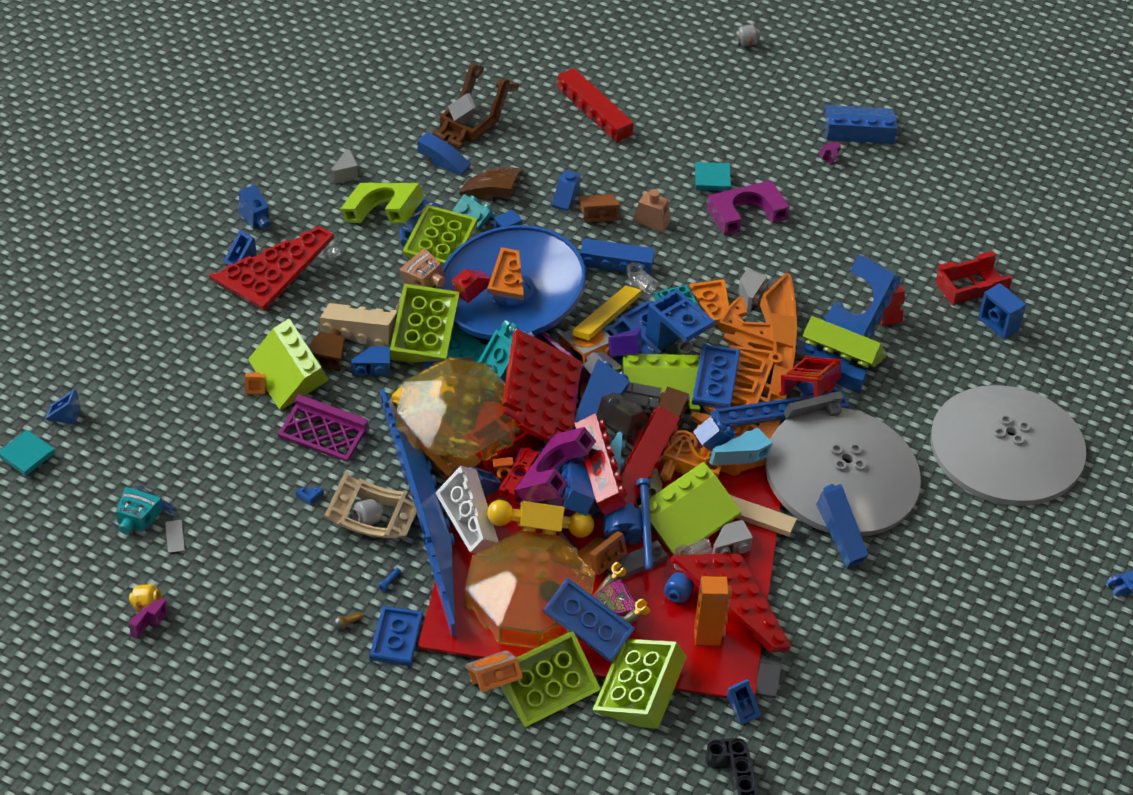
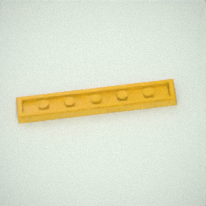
M625 285L573 329V336L589 341L641 296L642 290Z

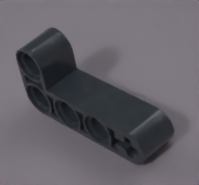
M741 738L710 741L707 745L705 762L711 768L729 769L733 795H758L747 742Z

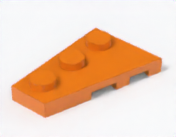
M501 247L487 288L488 294L524 300L520 254L518 250Z
M725 279L689 284V289L703 311L715 320L714 325H718L729 307Z

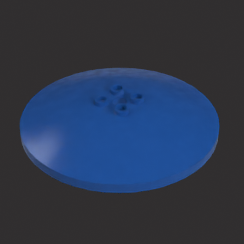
M529 225L504 226L478 234L459 246L442 267L446 281L442 287L437 286V289L454 291L452 280L464 269L480 270L491 277L501 247L519 251L524 300L488 294L487 288L469 304L460 298L458 300L454 325L470 335L488 340L491 339L496 329L500 330L505 320L515 323L521 331L526 333L532 331L534 335L554 327L576 307L583 295L586 282L584 263L576 247L565 237L554 231Z

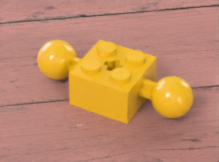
M496 500L489 505L487 510L488 519L492 524L504 526L510 521L518 522V527H522V531L534 533L536 529L542 530V534L554 536L556 532H561L562 528L569 529L575 537L584 538L590 535L594 529L593 518L588 513L586 516L578 512L574 513L571 517L564 516L565 507L523 501L519 510L512 509V506L507 501Z

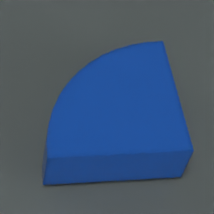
M303 487L295 491L296 497L311 506L324 495V490L319 487L307 489Z

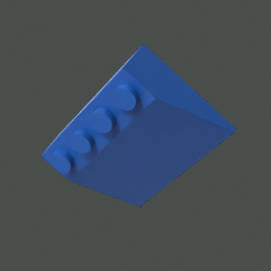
M825 105L827 140L894 144L897 120L892 109Z

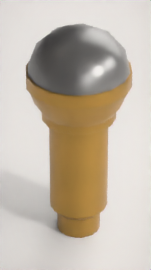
M361 611L346 617L338 616L334 619L333 625L339 631L344 630L349 624L363 618L364 614Z

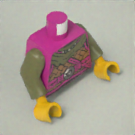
M615 562L611 567L613 574L607 576L593 597L631 625L633 622L638 621L640 614H649L650 608L646 606L647 602L644 599H639L635 603L621 579L617 580V577L626 575V569L622 567L618 571L621 564Z

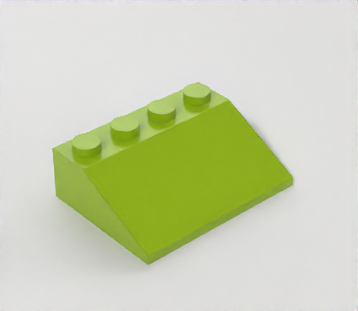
M426 204L402 254L412 259L425 248L443 267L449 256L459 246L475 237L477 218Z
M404 284L390 347L391 360L407 363L446 360L460 292Z
M811 316L803 334L806 344L813 347L817 345L824 347L823 350L830 354L834 352L839 353L841 358L848 361L854 359L858 361L857 364L865 368L869 366L875 367L887 356L881 343L814 316Z
M290 319L274 327L248 359L256 372L265 374V388L280 411L294 403L298 394L305 396L329 380Z
M623 355L622 372L628 376L630 382L661 388V393H665L667 386L689 393L690 412H700V406L692 404L699 367V355Z
M704 462L649 498L651 530L672 555H683L742 514L716 475Z
M574 631L566 633L517 657L523 679L500 686L524 727L601 690Z
M627 639L613 659L593 711L638 727L658 729L687 656L677 642Z

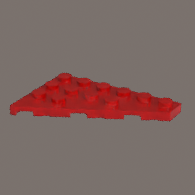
M318 226L309 232L300 234L299 238L276 244L272 248L263 250V253L255 257L249 256L237 261L235 264H230L218 273L213 274L212 272L209 274V278L216 284L265 311L334 239V234Z
M740 553L672 556L671 564H677L685 571L684 575L693 581L699 589L701 576L727 577V584L731 585L732 588L731 598H728L730 601L729 612H727L729 616L740 626L745 625L754 633L753 637L761 642L770 653L788 652L790 650V642Z

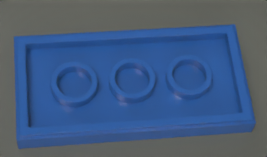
M703 344L692 398L693 405L718 409L731 407L741 350Z
M568 577L542 611L568 632L574 631L576 638L608 662H612L635 629Z

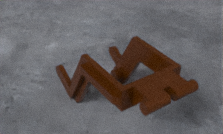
M477 64L469 66L459 98L468 93L472 94L476 78H479L484 71L483 66ZM506 78L498 80L496 83L498 91L490 114L474 128L471 129L454 121L448 108L439 116L440 127L442 128L439 130L435 129L432 135L447 141L459 149L463 148V143L466 140L473 143L498 122L507 93L517 91L519 84L516 82L510 83V80Z

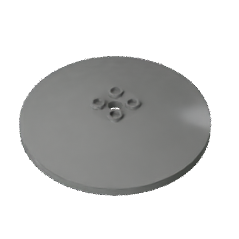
M1001 385L981 386L958 393L939 409L931 429L930 442L932 452L943 472L955 484L967 492L999 504L1027 506L1054 500L1065 494L1075 485L1082 474L1086 461L1085 440L1072 417L1051 400L1032 391L1017 387ZM1007 432L1014 433L1015 435L1011 436Z
M842 408V412L834 416H830L826 409L786 419L775 430L770 439L773 444L769 456L765 457V470L772 491L786 509L798 519L816 529L830 533L816 505L823 488L830 484L835 486L842 484L862 537L888 531L900 524L910 514L918 499L921 475L912 450L892 428L868 414ZM842 459H848L851 463H846Z

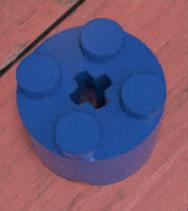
M626 502V506L607 515H604L602 512L605 540L618 531L623 533L625 543L638 545L641 542L643 526L642 510L639 506L635 508L634 504Z

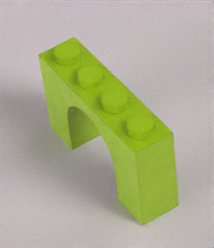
M359 183L340 209L346 223H361L374 207L389 202L385 211L390 223L406 224L425 197L419 183Z

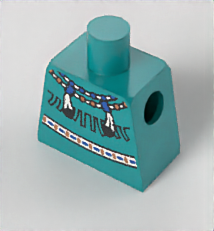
M125 487L116 509L117 523L120 525L118 530L125 535H128L132 529L141 532L145 531L163 511L161 497Z

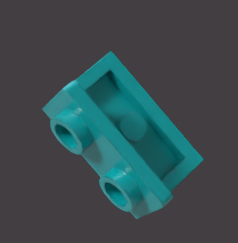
M464 194L452 210V212L477 218V229L479 230L482 229L489 218L494 220V217H496L492 213L493 209L487 204H479L480 201L472 195L468 197Z

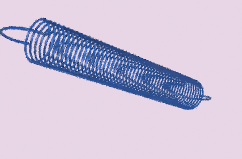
M142 487L139 491L147 493L148 490ZM161 499V503L164 504L162 508L174 514L176 511L173 512L176 507L174 508L173 505Z

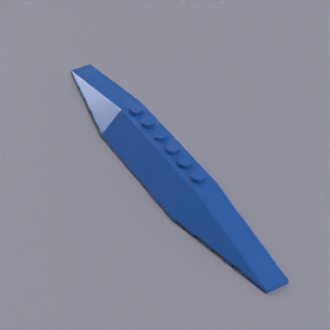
M380 389L381 403L406 486L409 485L423 531L424 546L453 638L456 637L452 545H455L453 533L448 532L450 530L449 520L444 518L443 515H446L445 509L442 504H439L440 500L436 495L438 489L434 488L436 486L434 474L430 475V472H432L430 460L426 461L422 449L401 427L403 419L385 390Z

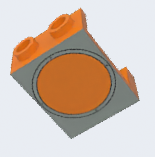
M573 329L560 334L561 347L567 352L574 349L582 355L583 364L587 362L586 358L593 352H604L611 358L615 357L610 355L608 342L610 335L603 330L598 332L589 341L573 336Z
M507 650L466 664L472 684L478 683L481 692L523 679L517 657Z

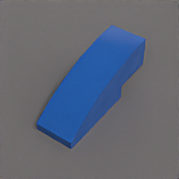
M428 132L417 141V151L431 157L432 163L460 176L471 166L468 160L456 149Z
M814 350L813 357L841 359V378L835 383L857 393L861 392L865 382L866 370L850 366L851 361L839 356Z

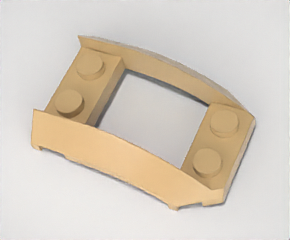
M345 471L324 514V518L349 530L369 536L405 538L417 512L414 501L407 494L408 491L405 489L404 491H395L382 488L361 478L357 480L349 476V472ZM357 496L364 500L373 499L378 504L396 507L387 528L366 525L348 518L347 515L355 497Z

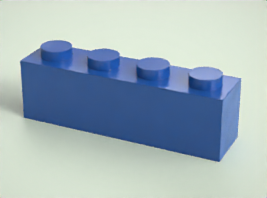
M583 238L580 255L586 267L651 276L655 248Z
M573 458L563 463L560 467L561 475L568 482L563 489L561 498L565 508L586 516L595 496L585 461Z

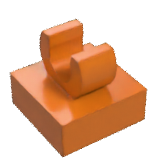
M260 372L246 373L245 394H265V374H260Z
M513 457L493 459L495 473L498 479L502 480L501 475L509 473L514 465Z

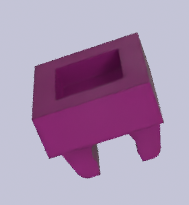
M839 141L823 145L819 153L821 159H827L830 164L836 163V158H839L838 153L841 148Z

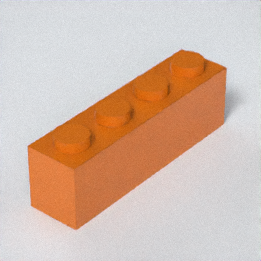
M701 576L694 626L695 645L720 646L722 637L726 635L725 624L728 621L727 612H729L730 608L728 598H731L732 588L731 585L727 584V577Z

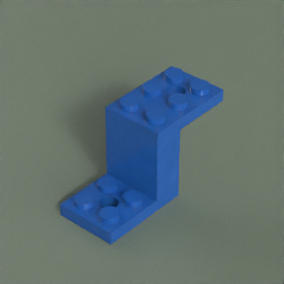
M678 289L653 303L648 300L622 315L633 327L640 328L641 332L660 351L680 339L684 342L690 341L712 328L715 320Z

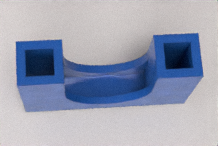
M858 255L850 272L866 280L871 285L874 294L872 305L865 313L857 315L842 305L833 304L825 321L871 339L875 333L876 325L883 318L885 308L891 303L892 294L900 286L902 276L867 256Z

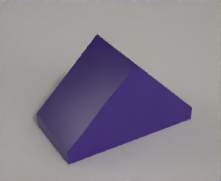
M640 328L608 337L611 356L639 354L643 348Z

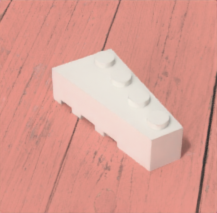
M460 466L438 489L436 495L470 553L487 556L499 541L494 525L487 516L488 506L477 470Z

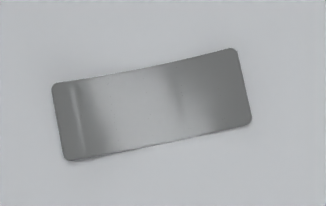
M182 520L165 522L168 552L184 551Z

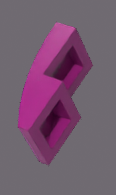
M161 598L151 603L129 622L130 635L138 639L149 624L155 627L160 624L168 613L166 599Z

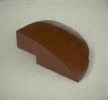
M502 167L481 172L463 185L459 195L463 196L465 194L468 197L472 195L477 199L494 201L495 197L511 199L520 181L523 168Z

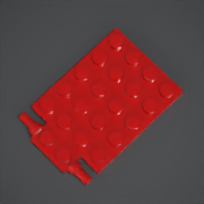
M516 329L512 336L502 406L504 407L502 414L512 418V421L517 423V428L547 443L553 435L573 430L582 361Z

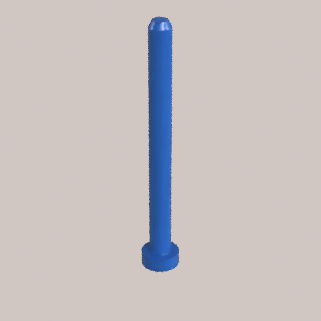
M640 478L637 480V487L640 488L644 560L646 570L650 571L653 568L648 490L651 487V480Z

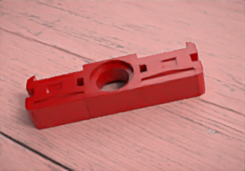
M524 448L500 485V496L512 501L516 500L517 492L515 489L524 476H517L515 473L521 471L526 475L540 455V452H532V449Z

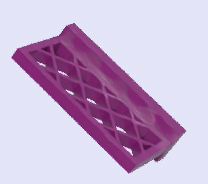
M298 394L295 399L296 405L280 429L278 437L348 463L363 436H367L370 431L368 419ZM298 411L307 416L297 421L295 419ZM321 419L324 424L313 427L311 421ZM309 422L311 428L300 432L298 425ZM296 426L298 433L292 435L286 433L287 429ZM340 426V431L330 433L328 427ZM326 428L328 435L317 438L315 432ZM353 431L358 433L355 438L349 440L346 436L347 433ZM313 433L315 437L313 440L306 441L303 440L302 436ZM344 435L346 441L338 444L334 443L333 438ZM331 440L332 446L326 448L320 446V442ZM348 445L349 450L346 455L338 453V448Z

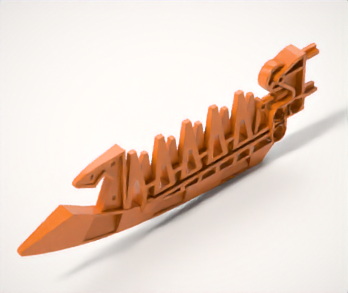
M785 273L762 296L760 307L766 323L744 322L741 319L747 314L743 297H738L733 301L719 321L717 330L726 332L723 340L731 344L729 348L741 350L731 407L782 400L787 397V395L779 396L781 391V375H786L793 368L797 337L796 301L792 278L789 273ZM771 372V381L770 384H768L766 382ZM762 393L768 394L767 398L762 397ZM712 407L704 408V410L708 411L709 413H711L713 409H718ZM692 412L690 419L701 425L712 415ZM780 420L760 423L759 426L750 424L731 428L736 432L735 438L743 435L746 431H751L758 427L771 439L773 433L779 427ZM679 430L671 436V442L664 451L660 464L663 467L660 477L663 478L662 481L664 482L670 481L674 471L686 474L702 462L709 467L717 478L720 472L735 476L739 475L742 471L764 466L765 458L750 464L711 465L709 462L712 452L708 451L704 446L700 449L696 448L698 442L696 437L689 431Z

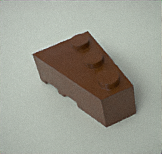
M667 386L665 393L662 392L660 394L659 406L661 405L679 417L677 426L682 427L684 414H689L691 411L689 393Z

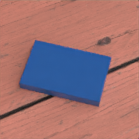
M382 606L369 660L411 666L423 620V612Z

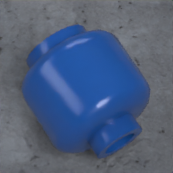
M674 573L668 579L664 587V593L670 601L684 603L692 594L694 583L684 573Z

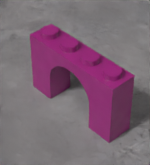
M772 180L708 195L707 210L724 236L740 232L742 218L735 209L740 205L759 207L764 211L771 223L788 220L790 206Z
M585 427L553 435L515 491L524 501L534 503L559 497L568 482L557 471V468L570 459L587 455L596 443V440Z

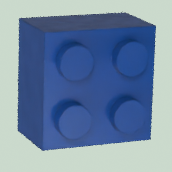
M999 283L984 292L978 319L1001 338L1006 339L1020 330L1026 304Z

